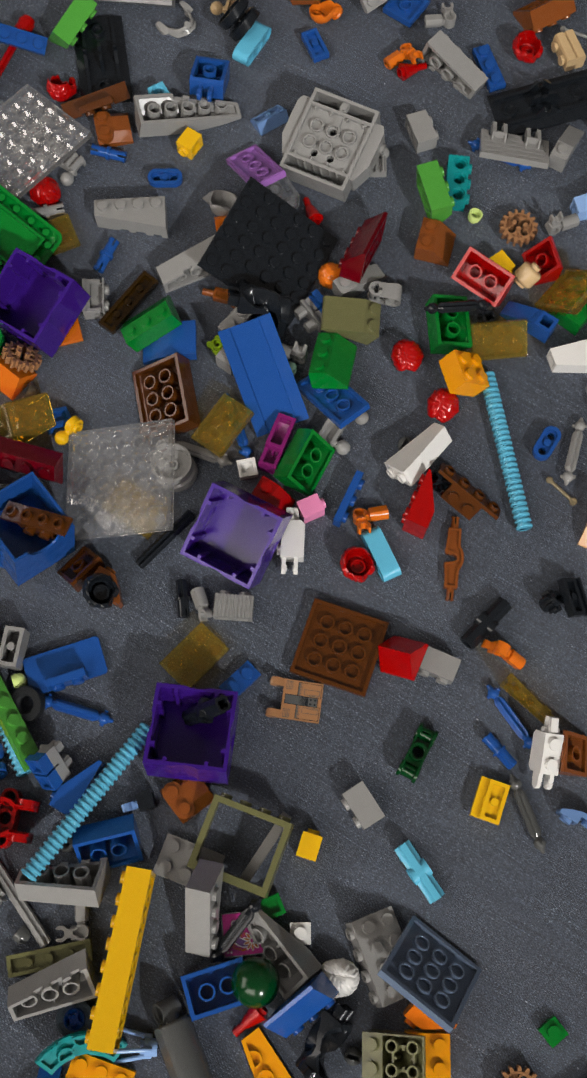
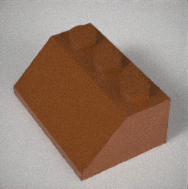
M535 0L513 11V15L524 30H532L537 34L542 32L546 26L556 25L560 19L570 18V14L576 12L574 0Z

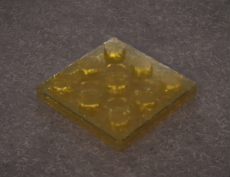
M567 268L534 304L535 307L550 312L573 315L579 313L587 303V270Z

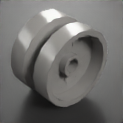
M169 444L161 447L152 458L151 468L153 474L163 488L170 492L187 490L197 479L198 469L189 451L179 444Z

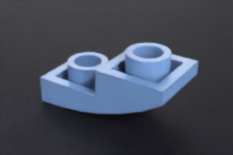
M567 808L557 809L555 812L560 816L559 819L563 823L575 825L581 820V825L587 829V813Z

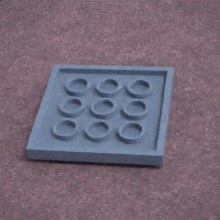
M413 915L377 975L446 1032L450 1033L454 1029L482 969Z

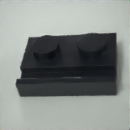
M580 577L557 580L568 618L586 617L587 598Z

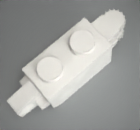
M287 507L286 512L292 514V517L281 538V544L277 546V555H280L282 561L281 574H286V562H294L292 572L298 575V562H304L305 523L299 520L298 508Z

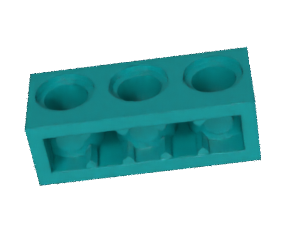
M449 154L445 181H448L449 196L454 198L455 206L452 207V211L464 212L465 205L469 204L470 194H467V190H470L471 179H468V175H471L472 164H469L470 156Z

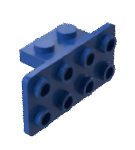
M96 636L23 660L28 685L37 687L43 694L51 691L58 692L70 685L83 684L85 680L104 675L108 672L100 640Z

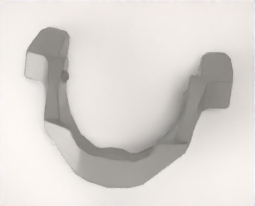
M183 0L179 2L185 12V16L190 19L184 22L183 27L178 29L169 28L160 21L155 24L162 35L169 34L173 37L181 38L189 35L196 28V20L191 15L193 9L188 3Z

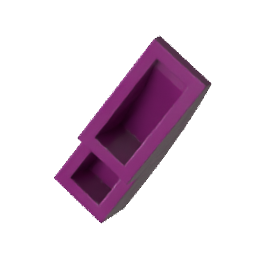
M278 413L258 461L259 470L274 474L286 450L296 418Z

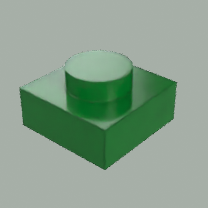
M279 893L262 899L261 908L270 918L274 919L286 913Z
M554 1015L537 1028L551 1048H554L568 1035V1032Z

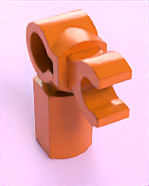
M404 43L400 46L399 51L396 50L385 57L383 62L385 67L391 70L404 60H411L412 64H417V58L421 60L424 58L422 51L413 48L411 43Z
M387 505L371 507L367 510L355 508L352 511L353 523L357 526V533L361 535L362 529H367L371 533L370 522L389 519Z
M483 640L481 647L488 649V653L501 657L514 669L521 670L525 666L526 659L514 649H511L508 643L501 640L494 642Z

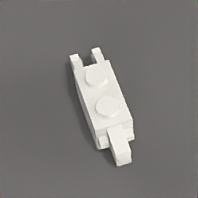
M546 716L541 730L536 729L533 733L529 768L533 771L532 786L534 788H540L543 778V787L550 790L554 782V775L558 776L564 735L560 734V728H558L559 718Z

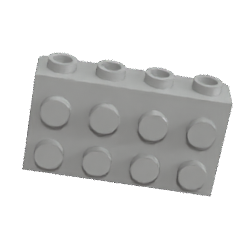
M392 906L346 923L345 934L347 939L352 942L354 948L353 956L359 962L362 969L361 977L369 988L370 992L368 995L371 1003L376 1008H384L404 999V996L377 975L402 933Z

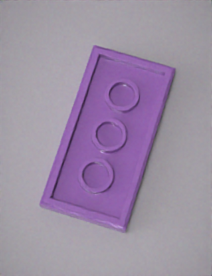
M256 144L226 159L227 164L246 183L252 177L266 187L286 177L285 170Z

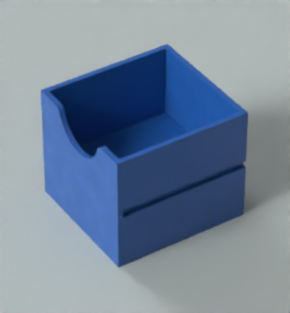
M33 471L0 490V516L8 501L67 516ZM0 518V563L17 586L25 583L75 551V525L71 523L65 537L57 535L54 540L49 539V541H46L38 535H26L17 523Z

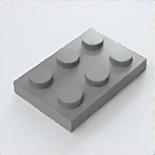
M168 833L153 872L156 875L186 886L194 869L187 867L195 843ZM203 847L197 861L201 858L223 863L226 856Z

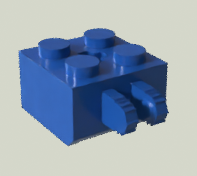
M196 56L189 79L190 95L197 96V100L207 97L208 102H212V99L223 100L230 78V61Z

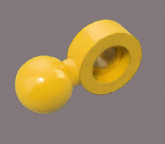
M77 415L72 416L66 422L64 430L55 433V442L58 445L67 444L70 434L73 435L81 432L83 420Z

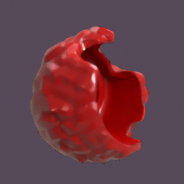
M524 30L518 33L513 40L512 50L519 61L533 64L536 58L541 57L543 46L541 45V40L536 37L535 31Z
M56 75V77L52 76L50 81L49 78L47 79V92L57 102L68 101L77 93L74 77H70L69 82L61 81L59 75Z
M42 175L40 178H35L29 185L30 199L40 207H43L44 204H47V206L57 204L61 198L58 182L49 176Z
M402 339L398 343L396 342L391 353V359L396 370L405 371L407 369L415 372L422 364L424 357L419 344L410 339Z
M447 388L434 390L427 399V415L431 418H436L441 423L450 421L459 412V399L456 394H450Z
M352 546L341 555L340 565L343 575L350 580L363 583L368 575L374 573V561L371 554L365 548Z

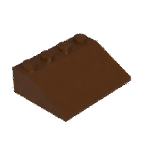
M176 352L132 372L144 440L184 433L201 426L188 358Z

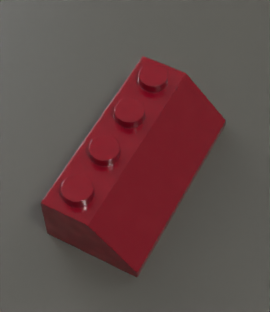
M387 212L365 220L363 225L357 228L356 235L352 237L350 247L346 248L345 258L340 259L338 265L340 277L360 283L382 241L388 216Z
M0 436V468L25 475L33 471L37 478L58 484L63 483V453Z

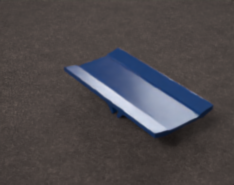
M270 313L218 332L257 438L270 433L278 413L296 418L295 423L309 418Z

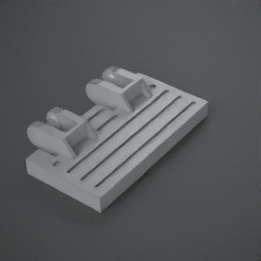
M493 121L490 135L489 130L481 129L479 157L547 169L549 166V141L541 139V130L538 129L535 132V136L531 137V128H526L524 141H522L523 136L508 133V124L503 123L501 131H497V122Z

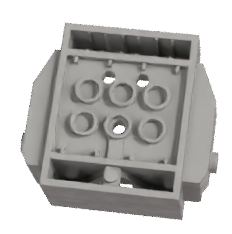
M315 87L311 98L305 95L301 96L297 100L282 132L283 158L279 166L286 172V177L284 178L345 202L350 191H355L371 176L380 154L383 155L385 152L384 126L381 125L380 112ZM329 159H333V162H331V163H329V162H327V161H328Z

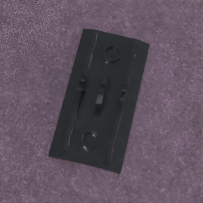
M106 16L92 18V20L87 19L85 23L88 26L83 33L78 32L76 37L79 39L75 43L81 97L125 81L131 99L123 102H133L122 17Z
M587 69L548 80L544 78L541 82L537 80L530 85L487 96L494 121L497 122V131H501V127L505 123L508 124L509 134L523 135L526 128H531V132H534L537 129L542 130L587 118Z

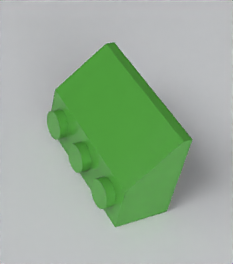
M73 0L53 29L48 40L65 49H68L70 45L73 47L79 39L76 37L78 32L83 33L88 26L85 23L87 19L90 18L92 20L97 10L95 8L97 3L94 0Z
M438 160L417 165L416 186L427 218L443 222L452 215V207L455 206L453 196H449L448 193L450 191L448 181H444L443 178L444 169L442 166H439Z

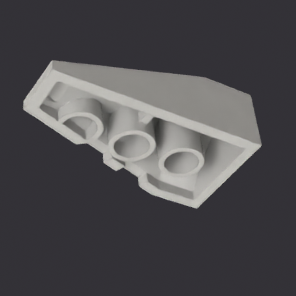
M261 909L254 913L253 920L247 926L253 942L261 945L263 948V955L261 957L269 960L277 969L280 978L279 992L286 1000L322 968V965L306 946Z

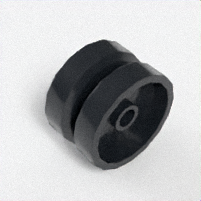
M236 0L218 22V25L224 31L231 28L229 36L235 42L252 27L260 15V12L254 6L247 9L248 0Z

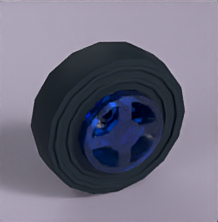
M87 1001L59 1008L56 1015V1026L59 1032L66 1036L79 1031L91 1030L93 1020H90L92 1005Z

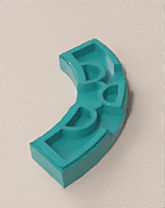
M86 1030L71 1033L54 1041L34 1061L42 1069L53 1075L60 1066L79 1055L101 1056L115 1062L120 1054H107L86 1050L87 1044L84 1043ZM121 1039L119 1049L126 1048L128 1045L126 1040Z

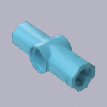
M409 840L394 849L398 858L406 867L408 876L419 887L429 904L437 901L445 894L433 877L431 868L419 856Z

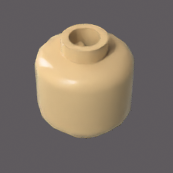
M524 262L515 270L514 275L516 277L514 281L520 288L530 289L541 279L539 273L541 269L535 262L532 264Z

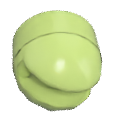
M472 208L468 213L467 219L471 224L478 223L483 213L478 208Z
M16 673L11 675L15 690L26 685L27 678L24 674Z

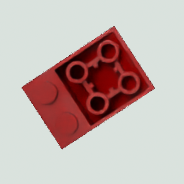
M428 469L426 475L422 473L417 489L414 490L409 507H406L401 521L404 524L403 531L421 539L424 538L435 512L432 472L430 469Z

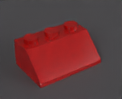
M472 246L469 247L451 276L453 280L481 299L491 303L493 307L501 305L516 277Z

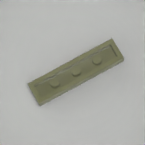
M91 938L6 956L8 978L39 972L86 948L90 960L93 961L94 955Z

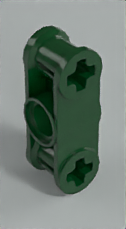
M420 723L414 734V739L396 771V775H402L410 779L411 783H415L421 771V766L439 731H433L425 727L424 723ZM419 748L422 751V757H415L412 750Z

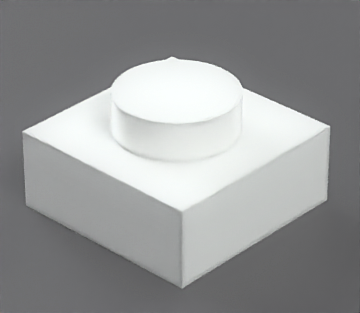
M255 457L236 460L240 480L258 477Z
M290 922V934L303 945H311V922Z

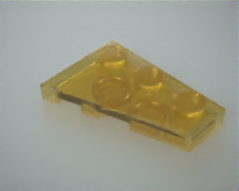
M512 673L500 683V686L543 724L546 716H553L551 714L552 711L547 706L541 704Z

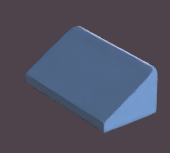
M276 105L252 118L250 122L257 132L263 136L285 124L289 117L285 108Z

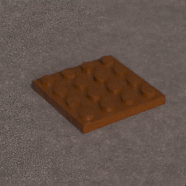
M315 598L289 672L365 698L379 655L378 645L383 643L389 623Z

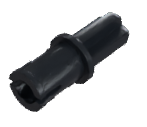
M185 579L176 580L177 598H175V601H177L178 618H189L190 597H188L187 581Z

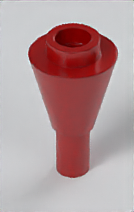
M400 63L397 68V76L402 81H405L418 71L427 69V63Z
M308 197L303 198L306 217L319 225L323 221V215L311 204Z
M249 1008L241 1022L232 1029V1033L238 1037L246 1029L267 1020V1008Z

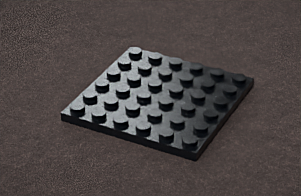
M250 177L197 265L228 287L229 283L239 284L240 279H245L252 285L275 291L278 294L290 295L291 307L289 321L286 325L288 327L296 315L294 310L300 306V300L306 298L318 276L320 267L327 261L338 239L257 180ZM269 311L271 316L276 319L275 313Z

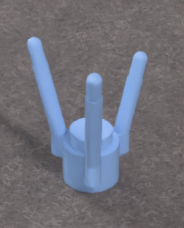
M124 1027L123 1032L145 1038V1040H140V1048L118 1049L117 1054L140 1053V1055L116 1059L113 1062L114 1064L157 1057L158 1042L156 1038H153V1033H143Z

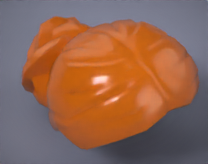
M332 0L312 4L309 8L311 19L318 24H325L331 19L337 20L343 13L342 6L337 2L334 3Z
M329 262L320 267L318 280L323 287L332 290L333 280L340 277L339 264Z

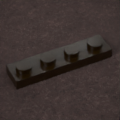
M143 271L98 322L99 326L114 335L159 284L158 280L146 271Z

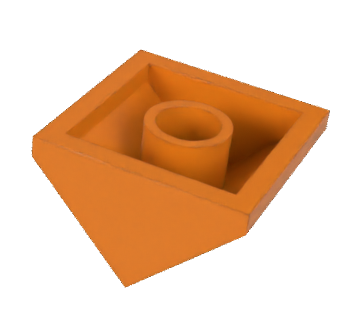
M0 355V391L13 401L37 376V373H31L29 370L25 373L21 369L17 371L15 367L10 368L11 365L5 364V360Z

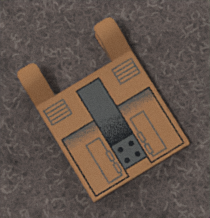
M272 676L270 685L283 687L280 710L267 708L266 717L319 724L324 684Z

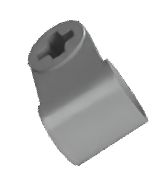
M380 281L370 283L367 293L368 300L391 307L401 304L402 286L400 284Z

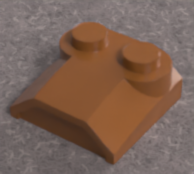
M98 111L94 115V124L100 146L117 147L134 143L128 113L109 114L107 111Z
M174 779L160 790L168 805L183 824L210 805L214 797L204 782Z

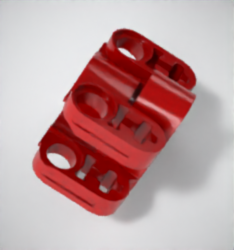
M14 788L5 789L0 796V838H6L5 843L0 845V849L9 848L13 841L32 844L34 834L17 831L21 811L38 813L41 802L23 799L20 790ZM14 792L16 795L15 800L8 798V795ZM6 813H10L11 820L5 824L3 816Z

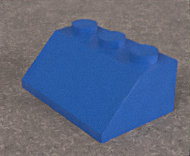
M133 813L83 825L79 828L77 827L76 832L73 833L72 845L79 863H81V860L90 859V862L100 861V858L108 857L111 869L144 860L139 830Z
M321 971L281 1004L263 1025L266 1029L285 1038L292 1033L296 1036L305 1028L303 1025L305 1022L309 1021L312 1023L320 1016L319 1011L322 1008L328 1010L335 1004L334 998L339 991L325 973Z

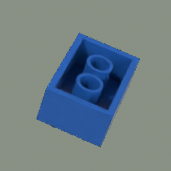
M244 956L193 971L180 977L191 1021L242 1005L234 996L231 980L235 968L245 960Z

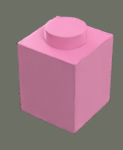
M317 493L296 502V508H298L299 515L305 524L325 515L326 503L323 498H319Z

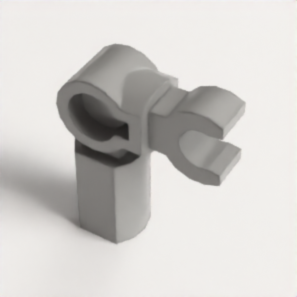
M450 2V7H445L444 3L441 4L442 14L425 15L424 27L438 28L444 26L447 29L453 28L456 22L453 2Z
M560 211L555 217L551 214L544 227L549 236H554L560 231L577 227L580 220L576 213L564 217Z
M296 341L293 346L282 344L288 360L292 358L298 364H305L308 356L307 344L300 346Z
M74 905L75 922H77V925H71V928L64 925L56 927V930L64 931V937L57 938L56 942H64L68 938L72 941H83L89 938L91 935V928L87 925V921H89V907Z

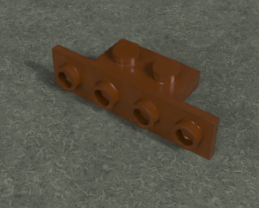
M123 81L60 105L68 122L85 115L86 117L96 114L95 111L101 109L102 111L112 108V105L131 99L126 83Z
M444 462L440 465L438 473L451 483L441 493L440 497L468 520L481 508L495 520L499 518L501 509L496 502L486 498L481 490L474 488L468 479L457 474L452 466L446 465Z
M12 501L7 502L0 516L3 520L17 523L26 535H38L46 541H49V539L54 540L57 535L65 537L73 521L71 517Z

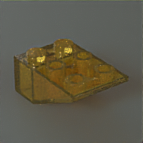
M47 392L0 405V436L25 443L56 426Z

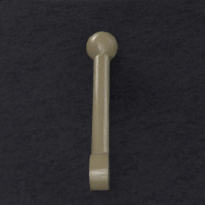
M551 476L546 478V482L551 483L569 500L571 506L577 504V499L570 497L553 481Z

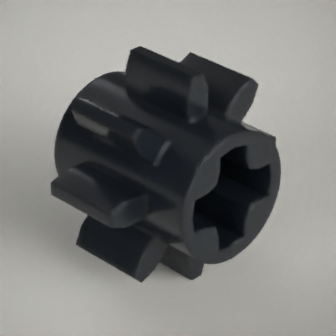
M485 309L483 314H478L477 326H480L482 331L492 332L493 327H498L499 322L497 320L499 315H496L494 309Z
M435 469L432 472L433 490L440 493L441 489L445 490L451 483Z
M546 590L540 594L542 598L539 600V606L545 613L556 614L562 610L560 605L564 602L558 591Z

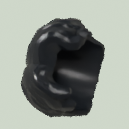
M93 573L90 577L86 578L82 586L83 596L89 606L99 609L110 608L114 598L119 594V588L111 576L103 573Z

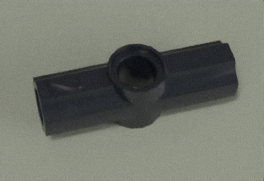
M501 597L496 599L486 611L484 610L477 617L473 625L460 638L462 643L471 650L476 648L482 639L488 636L499 625V621L512 609L510 603Z
M222 694L214 698L202 697L199 698L197 705L189 707L182 712V719L189 726L198 723L210 724L213 723L214 717L230 710L231 703L228 697Z

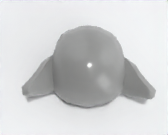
M213 190L202 199L210 204L213 214L225 216L238 196L225 190Z

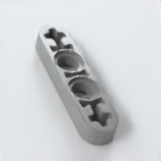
M283 811L282 814H281V815H283V816H285V817H288V818H290V819L292 818L290 815H288V814L285 813L284 811ZM274 824L240 878L249 882L252 880L282 834L283 827Z

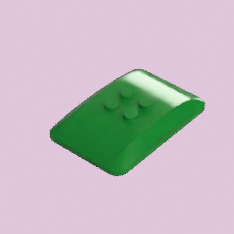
M0 185V274L15 248L33 256L45 265L62 242L61 233Z

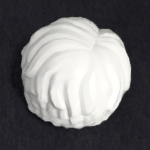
M345 958L328 960L322 964V971L339 991L335 998L347 997L353 994L360 981L358 968L353 962Z

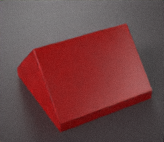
M550 235L522 253L524 262H530L531 264L535 262L541 269L539 271L541 279L535 285L559 279L563 265L553 236Z
M399 636L391 637L378 645L380 671L414 681L429 645Z

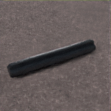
M189 510L186 511L135 561L136 564L142 569L146 567L195 519L194 514Z

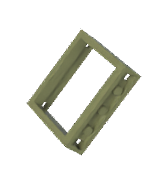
M223 792L221 796L215 794L187 867L195 869L220 803L284 828L263 886L223 871L224 882L263 898H268L294 827L290 823L291 819L280 814L278 818L271 816L272 811L262 807L259 808V811L251 808L252 804L244 800H240V803L232 800L233 796Z

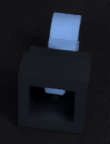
M153 789L141 791L142 793L135 795V801L121 805L123 813L126 814L138 808L140 812L157 808L158 804Z

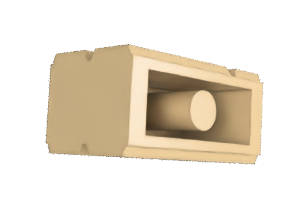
M573 29L555 34L551 43V49L558 57L559 66H562L565 72L573 70V68L582 67L586 54Z

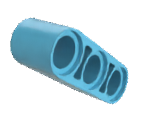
M255 21L235 47L232 59L247 67L250 66L269 40L272 29Z
M376 526L371 528V533L368 530L362 532L360 535L366 550L371 554L381 580L386 582L402 575L399 564L381 528Z

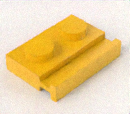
M481 776L469 816L498 826L510 785Z

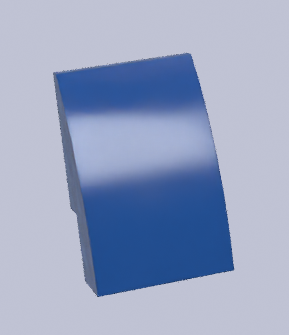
M196 320L181 321L182 325L143 349V365L152 364L176 352L189 360H197Z

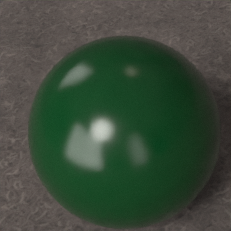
M249 957L235 968L231 986L234 996L242 1005L257 1009L267 1006L275 999L280 987V978L277 969L269 960L262 957Z

